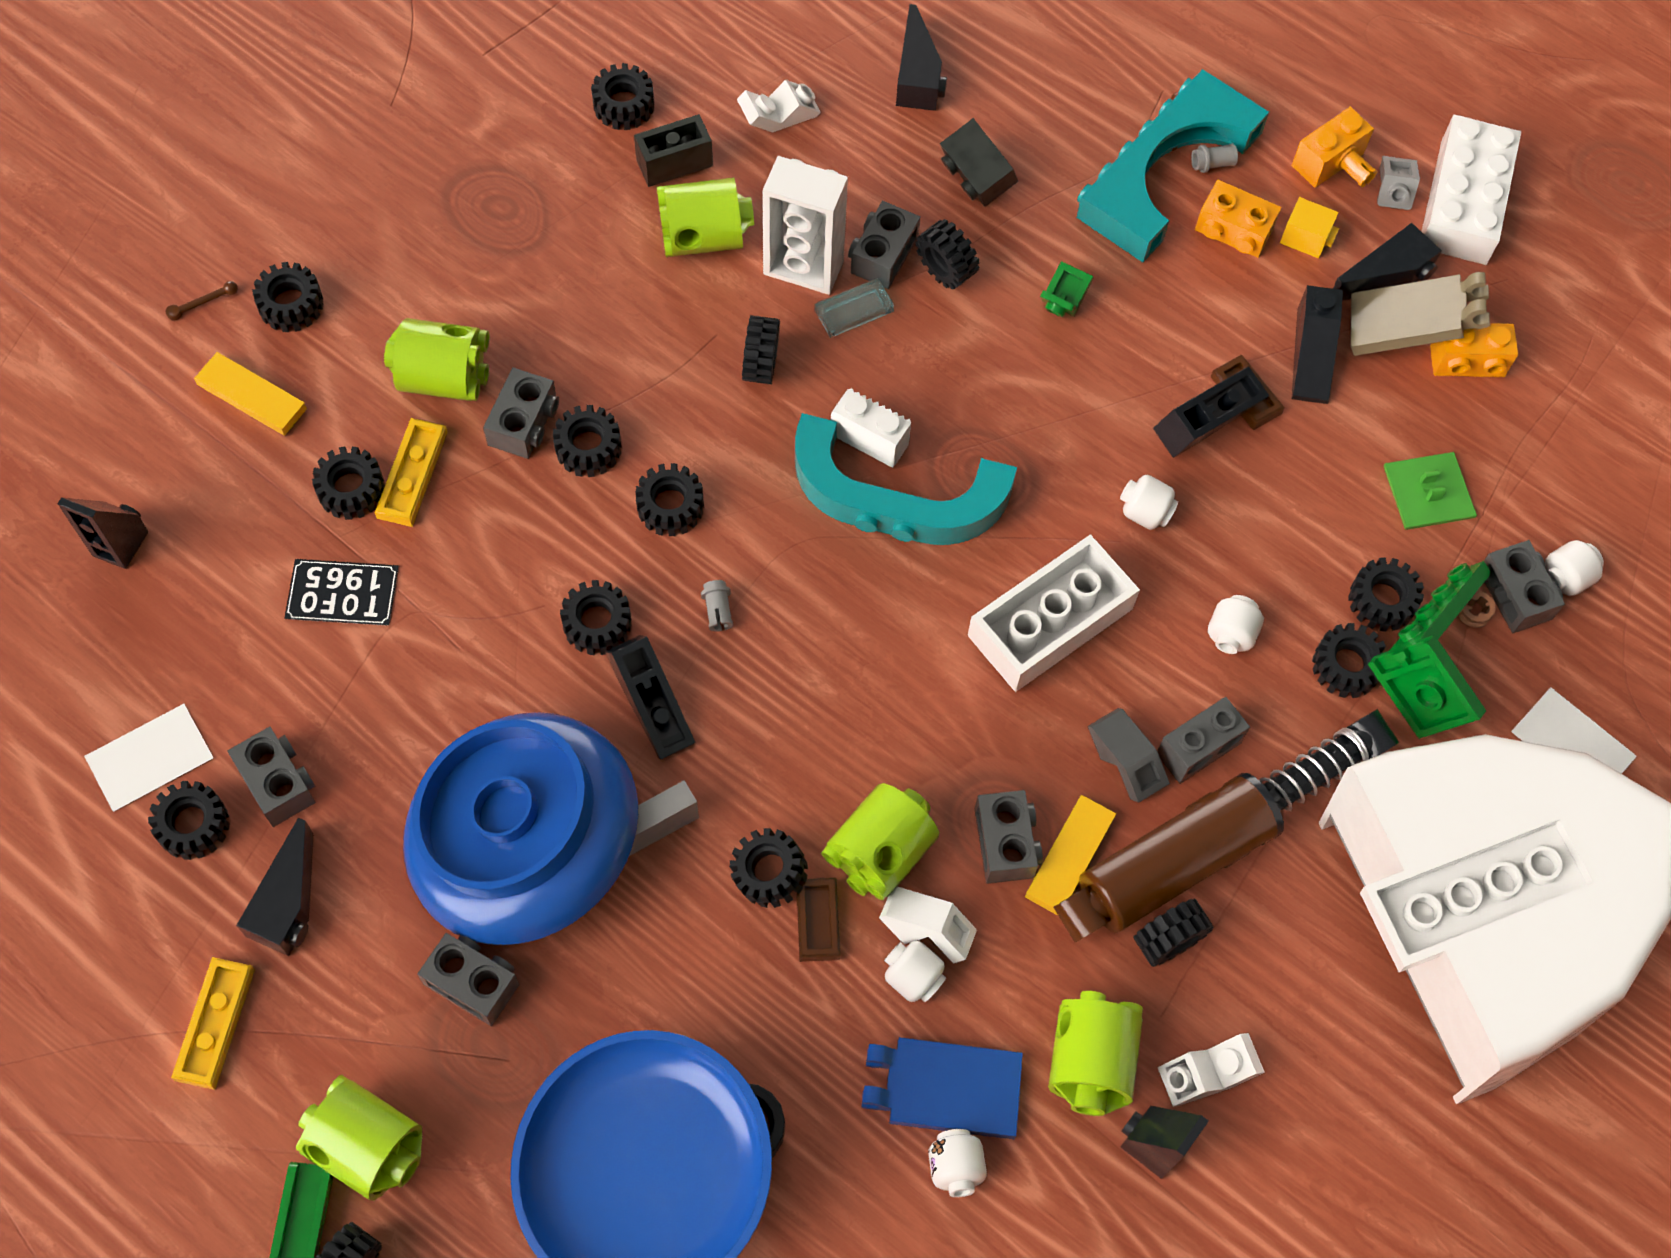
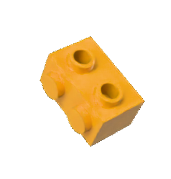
M1217 180L1200 211L1195 231L1204 234L1207 238L1216 239L1232 246L1239 252L1258 258L1275 227L1282 207Z
M1490 323L1489 327L1483 329H1465L1464 338L1430 344L1434 376L1505 377L1518 356L1514 324Z

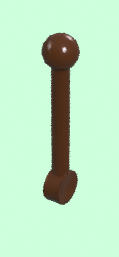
M227 281L223 288L179 307L177 305L168 306L165 311L166 315L172 321L178 320L183 312L222 295H234L238 291V286L233 281Z

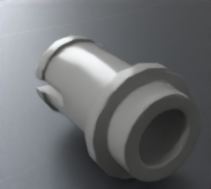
M1233 144L1209 148L1206 145H1200L1198 149L1192 151V166L1194 170H1200L1202 173L1208 172L1210 168L1235 166L1238 162L1237 148Z
M713 580L703 585L704 590L701 592V598L706 600L709 630L722 631L721 624H724L725 630L732 628L733 621L728 596L731 594L730 588L726 586V582L723 580Z

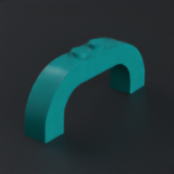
M804 413L801 414L795 436V470L799 484L808 499L819 510L838 521L854 525L864 532L878 531L889 534L895 539L904 542L913 540L932 545H951L971 540L986 532L999 520L1008 505L1017 467L981 458L977 475L971 488L960 497L947 501L929 500L852 480L837 469L831 458L837 440V422Z

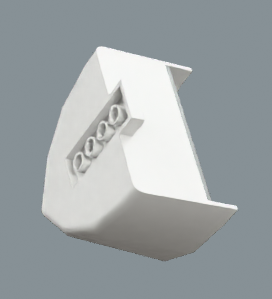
M1486 734L1389 751L1348 767L1319 821L1322 830L1333 825L1335 826L1364 885L1360 894L1399 973L1406 970L1463 1086V1089L1453 1096L1456 1105L1496 1089L1578 1036L1620 1002L1627 994L1671 920V803L1587 753Z

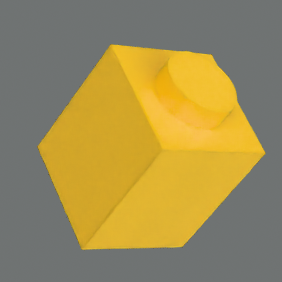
M1299 197L1287 222L1280 244L1319 259L1324 246L1332 247L1339 231L1338 227L1333 226L1339 212Z

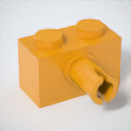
M1350 106L1300 141L1291 166L1314 188L1342 169L1363 188L1378 173L1375 168L1361 157L1367 148L1374 128Z

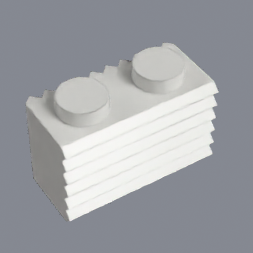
M853 388L847 389L830 415V420L837 422L838 439L892 468L909 445L911 420H905L904 415L898 416L897 412L892 413L891 409H885V405L879 406L878 402L873 403L872 398L866 399L865 395L860 396V393L854 392Z

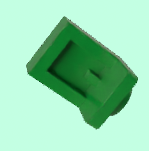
M1061 261L1047 290H1043L1040 295L1042 301L1047 303L1045 309L1064 318L1066 313L1075 317L1094 277Z

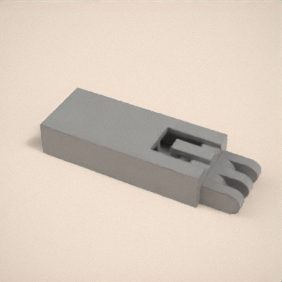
M685 780L638 805L637 831L630 855L699 818L697 800Z

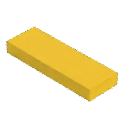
M218 352L215 353L194 378L198 386L284 436L307 410L305 402Z
M414 418L410 419L375 510L377 519L413 527L448 433L446 426Z
M1081 795L1026 892L1025 898L1058 915L1053 907L1072 896L1080 882V874L1086 871L1116 813Z
M212 957L171 1077L174 1081L213 1090L216 1089L255 971L252 965Z

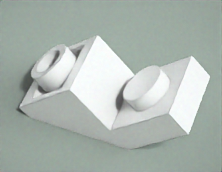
M786 79L769 97L745 90L737 99L749 124L770 132L813 119L821 113L814 101L815 94L807 85H799Z
M896 887L888 896L879 917L904 945L929 937L953 963L966 960L977 931L953 903L901 887Z
M1249 1033L1239 1034L1208 1050L1188 1052L1157 1067L1173 1107L1233 1088L1265 1073Z

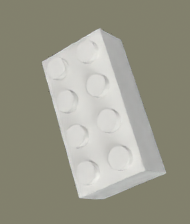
M1453 115L1441 141L1422 227V233L1442 250L1441 254L1487 265L1500 241L1521 131Z
M777 156L763 188L764 275L830 295L844 262L847 176L841 175L834 170H824L805 164L797 159Z
M1090 534L973 615L970 621L968 637L1011 688L1017 692L1130 612L1135 605L1140 589Z

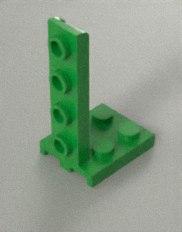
M1484 561L1471 566L1463 563L1452 569L1447 574L1449 579L1446 583L1431 593V601L1415 612L1416 619L1398 633L1400 638L1387 652L1374 656L1368 663V666L1418 739L1480 720L1486 712V709L1438 640L1490 576V570Z
M298 1162L289 1163L269 1258H316L318 1255L334 1177L318 1165Z

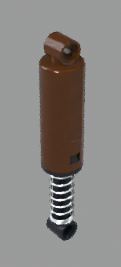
M1376 709L1350 726L1337 731L1333 735V740L1324 739L1320 747H1311L1308 750V755H1298L1295 763L1286 762L1283 766V771L1273 770L1270 779L1264 777L1258 780L1249 773H1241L1224 783L1220 789L1210 792L1188 805L1185 811L1080 874L1081 890L1053 908L1074 942L1083 939L1102 926H1105L1113 933H1118L1220 869L1228 868L1249 855L1258 846L1265 845L1281 835L1284 831V821L1280 812L1282 809L1291 811L1292 803L1295 801L1304 804V796L1308 793L1316 796L1318 787L1322 785L1325 788H1329L1330 780L1333 778L1341 780L1343 777L1342 772L1346 771L1348 767L1384 753L1398 744L1399 741L1380 711Z

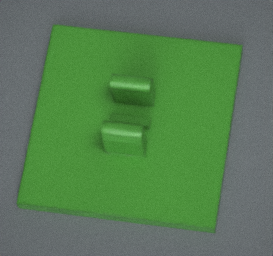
M1454 452L1390 462L1383 465L1405 530L1476 518L1477 514Z

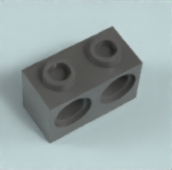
M882 200L877 211H871L868 214L861 238L856 237L850 246L848 257L851 258V274L889 289L914 246L916 238L919 236L921 216Z
M512 367L483 426L487 445L529 459L534 447L538 448L543 441L545 434L544 425L548 417H554L558 409L559 397L556 396L554 381ZM531 397L537 398L534 401H525L526 399ZM515 427L523 428L522 430L517 432L510 431Z
M1530 540L1489 553L1484 560L1490 570V576L1485 581V584L1512 634L1553 620L1565 605L1560 587L1553 583L1545 569L1542 555L1535 551ZM1510 566L1517 568L1520 573L1515 572ZM1528 598L1535 600L1538 605L1531 603Z
M1224 697L1164 736L1157 752L1161 761L1179 784H1181L1240 745L1250 726L1228 698Z
M268 727L227 750L272 827L316 803L309 792L310 789L316 786L304 766L297 770L295 769L290 759L297 754L285 735L277 738L272 728ZM274 754L273 759L269 763L258 764L262 756ZM293 785L292 790L287 795L276 796L277 791L282 786Z
M1025 790L978 795L974 810L986 884L1033 879L1038 865L1043 863V854L1040 841H1034L1031 827L1036 826V812L1034 804L1027 803ZM1009 812L1014 815L1016 822L1011 824L1003 823L998 819L997 814ZM1007 849L1017 850L1023 859L1018 862H1011L1004 857L1003 851Z
M445 933L417 975L423 985L492 1027L519 987V982L513 973L515 968L499 956L494 955L491 960L479 953L481 947L473 940L464 936H459L456 939L450 934ZM454 958L464 960V965L458 972H444L445 965L449 960ZM487 979L499 981V985L493 993L483 995L478 992V988L483 981Z

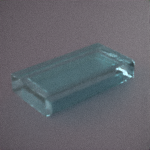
M876 278L815 303L814 311L831 338L894 312V304L880 280Z

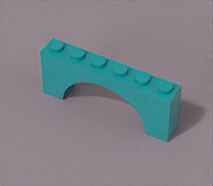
M1202 69L1193 79H1186L1178 95L1173 100L1169 98L1163 104L1158 116L1153 121L1149 119L1143 125L1134 142L1128 141L1122 147L1118 158L1113 164L1108 162L1102 168L1096 182L1093 185L1087 184L1081 190L1077 198L1079 208L1076 218L1141 262H1144L1164 241L1169 220L1153 205L1146 189L1145 175L1153 164L1162 156L1171 152L1175 147L1180 148L1200 143L1222 146L1233 144L1238 152L1244 154L1262 134L1269 111Z

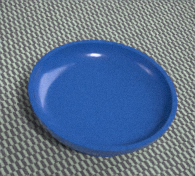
M544 712L521 713L493 720L465 733L447 746L433 761L418 785L411 801L404 828L403 853L407 875L412 888L424 908L438 923L454 934L467 937L479 943L493 945L526 943L562 930L584 916L605 896L619 877L628 860L638 823V797L632 773L619 750L606 737L581 721L568 716Z
M655 1030L631 1031L600 1039L571 1055L545 1079L534 1094L520 1122L513 1146L510 1177L512 1199L520 1228L537 1258H737L752 1238L766 1207L772 1176L770 1135L765 1116L750 1085L741 1073L714 1049L684 1035Z

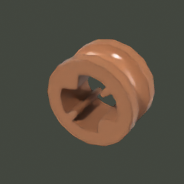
M1477 591L1458 616L1466 625L1480 628L1485 626L1493 617L1496 610L1495 602L1487 593ZM1475 603H1478L1483 608L1478 616L1470 613L1472 607L1467 605L1473 606Z

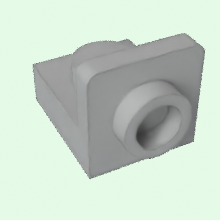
M1382 156L1379 167L1381 187L1377 204L1384 207L1410 210L1420 181L1417 160Z

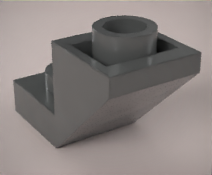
M1117 708L1088 726L1100 759L1118 767L1130 800L1139 803L1170 784L1156 748L1123 709Z

